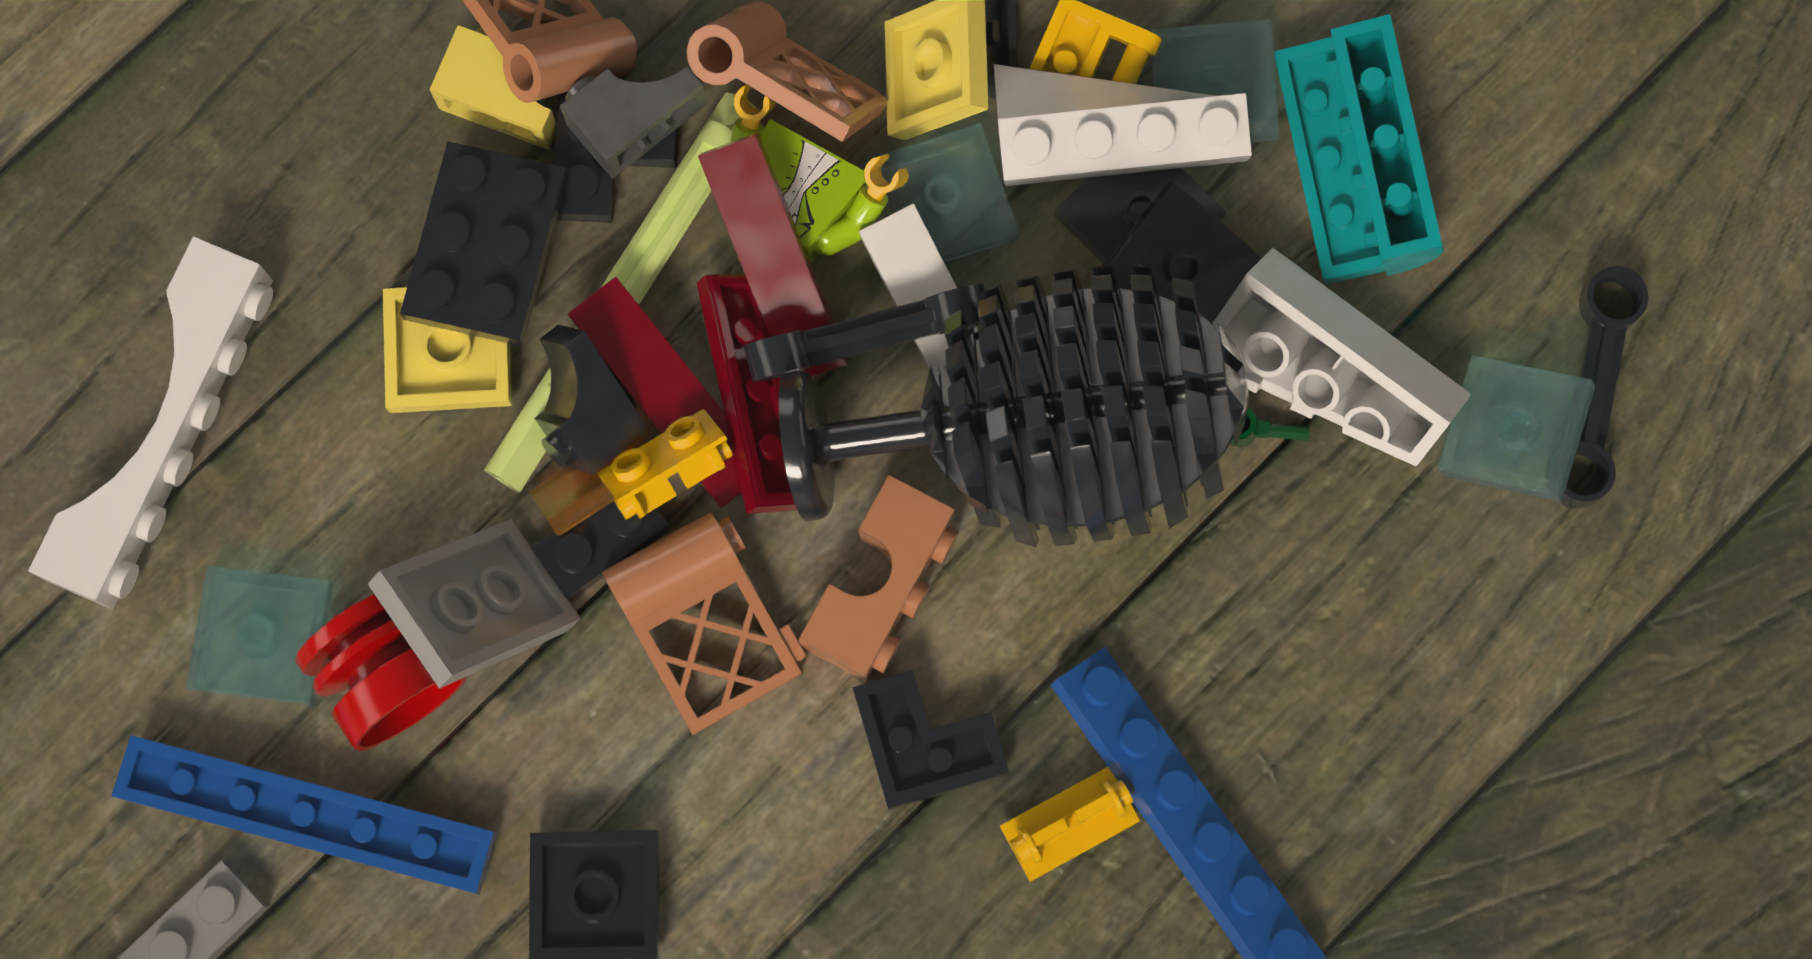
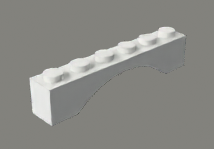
M196 237L192 238L166 290L173 318L174 358L169 388L157 420L139 450L114 478L85 500L55 515L28 570L30 573L112 610L119 598L124 599L131 592L138 577L139 566L136 562L146 541L149 543L154 541L160 533L166 518V509L163 506L173 486H180L191 469L193 453L190 451L200 430L206 431L214 422L220 407V398L217 395L227 375L233 376L244 360L247 350V344L244 340L254 320L260 321L270 307L273 297V289L270 286L273 280L260 264Z

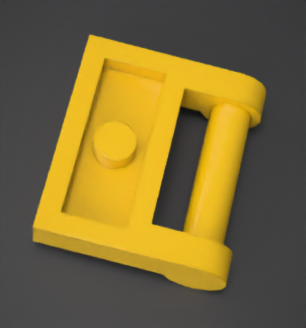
M1059 0L1029 69L1094 78L1110 40L1114 39L1125 44L1127 47L1112 81L1136 84L1148 56L1154 57L1156 55L1162 38L1148 30L1077 0Z

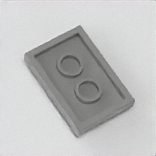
M512 519L384 568L368 583L439 689L566 633L581 619Z

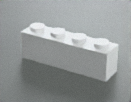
M994 64L997 115L1005 186L1245 162L1252 156L1246 93L1214 96Z
M1273 247L1246 274L1212 323L1217 330L1218 324H1220L1237 347L1244 364L1248 390L1256 393L1259 389H1262L1292 403L1291 410L1312 419L1316 414L1341 425L1342 433L1414 466L1419 464L1471 395V393Z

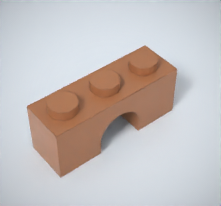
M888 475L859 528L860 540L881 551L889 560L892 570L887 583L879 591L867 596L850 595L829 584L799 638L801 647L865 682L869 680L874 669L884 674L901 643L900 639L892 635L902 616L905 614L913 619L930 589V585L922 581L933 560L943 564L956 542L960 531L951 527L954 522L955 509Z

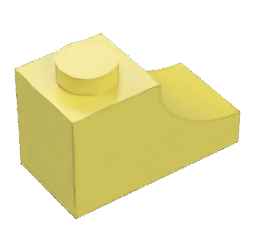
M458 25L429 89L438 108L550 150L555 139L556 121L551 109L540 105L536 101L526 103L519 100L512 93L506 82L503 71V56L483 28L480 26L477 31H473Z

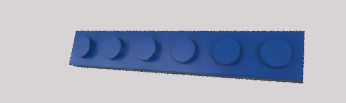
M1106 647L1058 677L1050 686L1117 781H1123L1138 811L1242 958L1327 959Z
M130 735L111 795L118 799L480 895L497 837V833L494 831Z

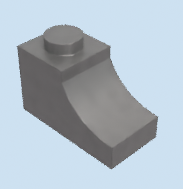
M688 67L668 78L642 83L616 78L609 69H606L596 78L594 76H587L578 81L568 91L565 97L566 101L560 105L567 126L613 179L707 104L703 85Z

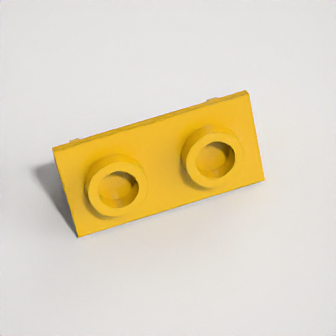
M702 409L692 416L676 420L667 428L666 432L641 447L629 449L621 453L614 459L611 465L597 472V474L613 495V500L624 518L627 520L637 514L641 519L647 513L677 496L668 480L669 477L678 473L683 484L689 489L715 472L726 467L724 461L732 457L733 454L726 443L727 437L708 413Z
M1106 767L999 827L1029 882L1139 823L1140 819L1131 805L1133 799L1122 780L1117 781L1110 769Z

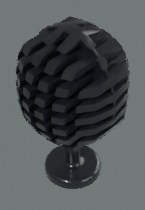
M1132 264V291L1120 289L1114 265L1093 267L1094 276H1091V288L1088 289L1082 288L1076 269L1054 273L1055 281H1052V295L1050 296L1045 295L1038 275L1022 278L1016 281L1018 289H1015L1014 304L1016 308L1011 311L1002 283L980 292L982 301H979L978 318L982 328L978 332H974L973 326L968 330L962 310L945 319V338L949 346L945 350L946 366L942 373L938 366L934 374L930 365L920 407L921 410L828 423L820 391L812 376L801 370L783 373L779 385V423L789 486L801 518L804 521L820 520L830 513L833 506L835 490L834 460L929 447L936 466L949 486L950 478L956 487L967 495L970 505L974 507L980 525L1001 528V515L1008 517L1016 542L1037 547L1039 538L1036 530H1040V524L1048 526L1055 546L1075 544L1077 540L1075 529L1082 526H1087L1093 542L1111 540L1115 535L1113 525L1116 524V521L1122 519L1126 520L1131 536L1151 533L1152 529L1150 520L1152 508L1163 504L1170 529L1189 517L1187 511V489L1198 480H1200L1201 487H1204L1206 499L1224 491L1219 459L1226 452L1233 437L1235 446L1238 444L1247 416L1249 396L1244 364L1237 347L1221 325L1218 324L1217 330L1208 320L1200 316L1193 282L1172 278L1174 301L1159 296L1154 271L1150 266Z

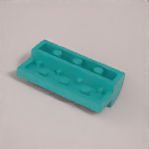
M1391 14L1330 29L1332 37L1273 51L1325 285L1386 271L1387 276L1399 274L1431 262L1444 251Z

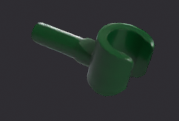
M1248 407L1246 420L1250 422V427L1246 432L1241 433L1236 446L1234 437L1230 444L1235 447H1246L1253 443L1256 437L1308 441L1309 426L1270 422V420L1256 419L1255 413Z

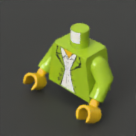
M746 84L740 88L734 97V107L741 118L735 120L730 142L759 132L810 263L819 254L831 256L861 241L859 231L877 221L888 203L886 193L901 188L907 183L909 178L907 168L899 169L893 176L891 183L883 178L881 173L882 165L888 160L889 154L871 159L867 163L865 170H862L771 119L764 127L760 119L774 109L776 102L765 96L763 108L755 109L750 105L747 98L751 87Z

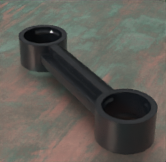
M1612 266L1599 271L1584 287L1579 298L1581 316L1590 328L1568 444L1550 461L1546 470V484L1550 494L1560 504L1569 508L1580 509L1595 504L1610 491L1616 477L1614 461L1604 448L1626 332L1643 315L1649 300L1648 289L1643 279L1636 272L1626 267ZM1605 282H1614L1623 286L1630 293L1633 300V309L1630 316L1626 319H1612L1605 316L1595 304L1594 288ZM1582 455L1595 463L1600 472L1601 482L1600 488L1596 492L1580 495L1572 492L1565 486L1561 479L1560 468L1567 456Z
M979 283L929 296L923 300L804 331L784 333L746 344L743 348L752 382L770 380L781 377L785 372L803 371L813 366L924 337L945 334V319L962 310L968 328L980 325L978 309L979 301H982L980 292L985 291L984 284Z

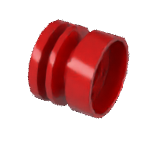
M375 594L351 605L333 617L306 641L297 652L295 662L303 674L309 677L317 675L312 687L318 695L326 697L349 689L335 705L332 717L353 748L358 751L382 744L417 724L451 698L467 678L464 677L439 689Z

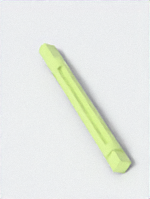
M725 92L602 286L616 276L638 305L641 303L711 192L698 156L705 151L730 142L735 120L741 118L734 107V97L736 94ZM550 368L484 469L485 472L499 482L519 493L546 453L541 442L546 435L534 418L544 411L551 389Z

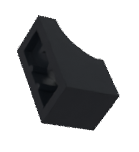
M558 324L539 339L546 351L550 364L551 389L544 411L534 419L546 435L541 441L545 451L558 466L563 469L570 467L594 475L649 429L586 332Z

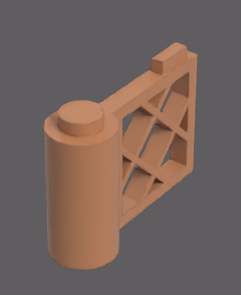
M462 0L503 56V71L506 82L512 93L523 102L529 103L568 92L581 79L587 76H594L596 78L606 69H609L617 78L628 75L634 67L638 50L634 34L617 18L603 19L590 0H556L570 7L575 16L566 17L544 8L546 0H536V4L526 0ZM498 10H503L530 21L529 28L511 32L499 16Z
M753 1L742 5L696 30L689 39L686 50L688 63L693 73L703 82L711 85H725L735 79H739L841 142L881 115L889 100L881 95V92L853 75H848L786 37V25L780 12L772 5L762 1Z
M711 511L602 571L607 584L692 735L802 674L796 662L807 657L789 624L777 630L741 566L736 553L745 549V546L731 520L726 516L717 521ZM734 583H737L749 605L742 630L706 620L713 595ZM704 601L700 618L682 614L684 611ZM753 614L766 637L749 632ZM672 618L697 625L688 660L685 661L663 655L649 631ZM704 627L740 637L730 673L694 663ZM746 639L772 646L784 670L763 682L736 675ZM667 663L685 667L680 686ZM695 670L728 679L721 705L697 718L685 696L691 671ZM734 681L753 686L729 700Z

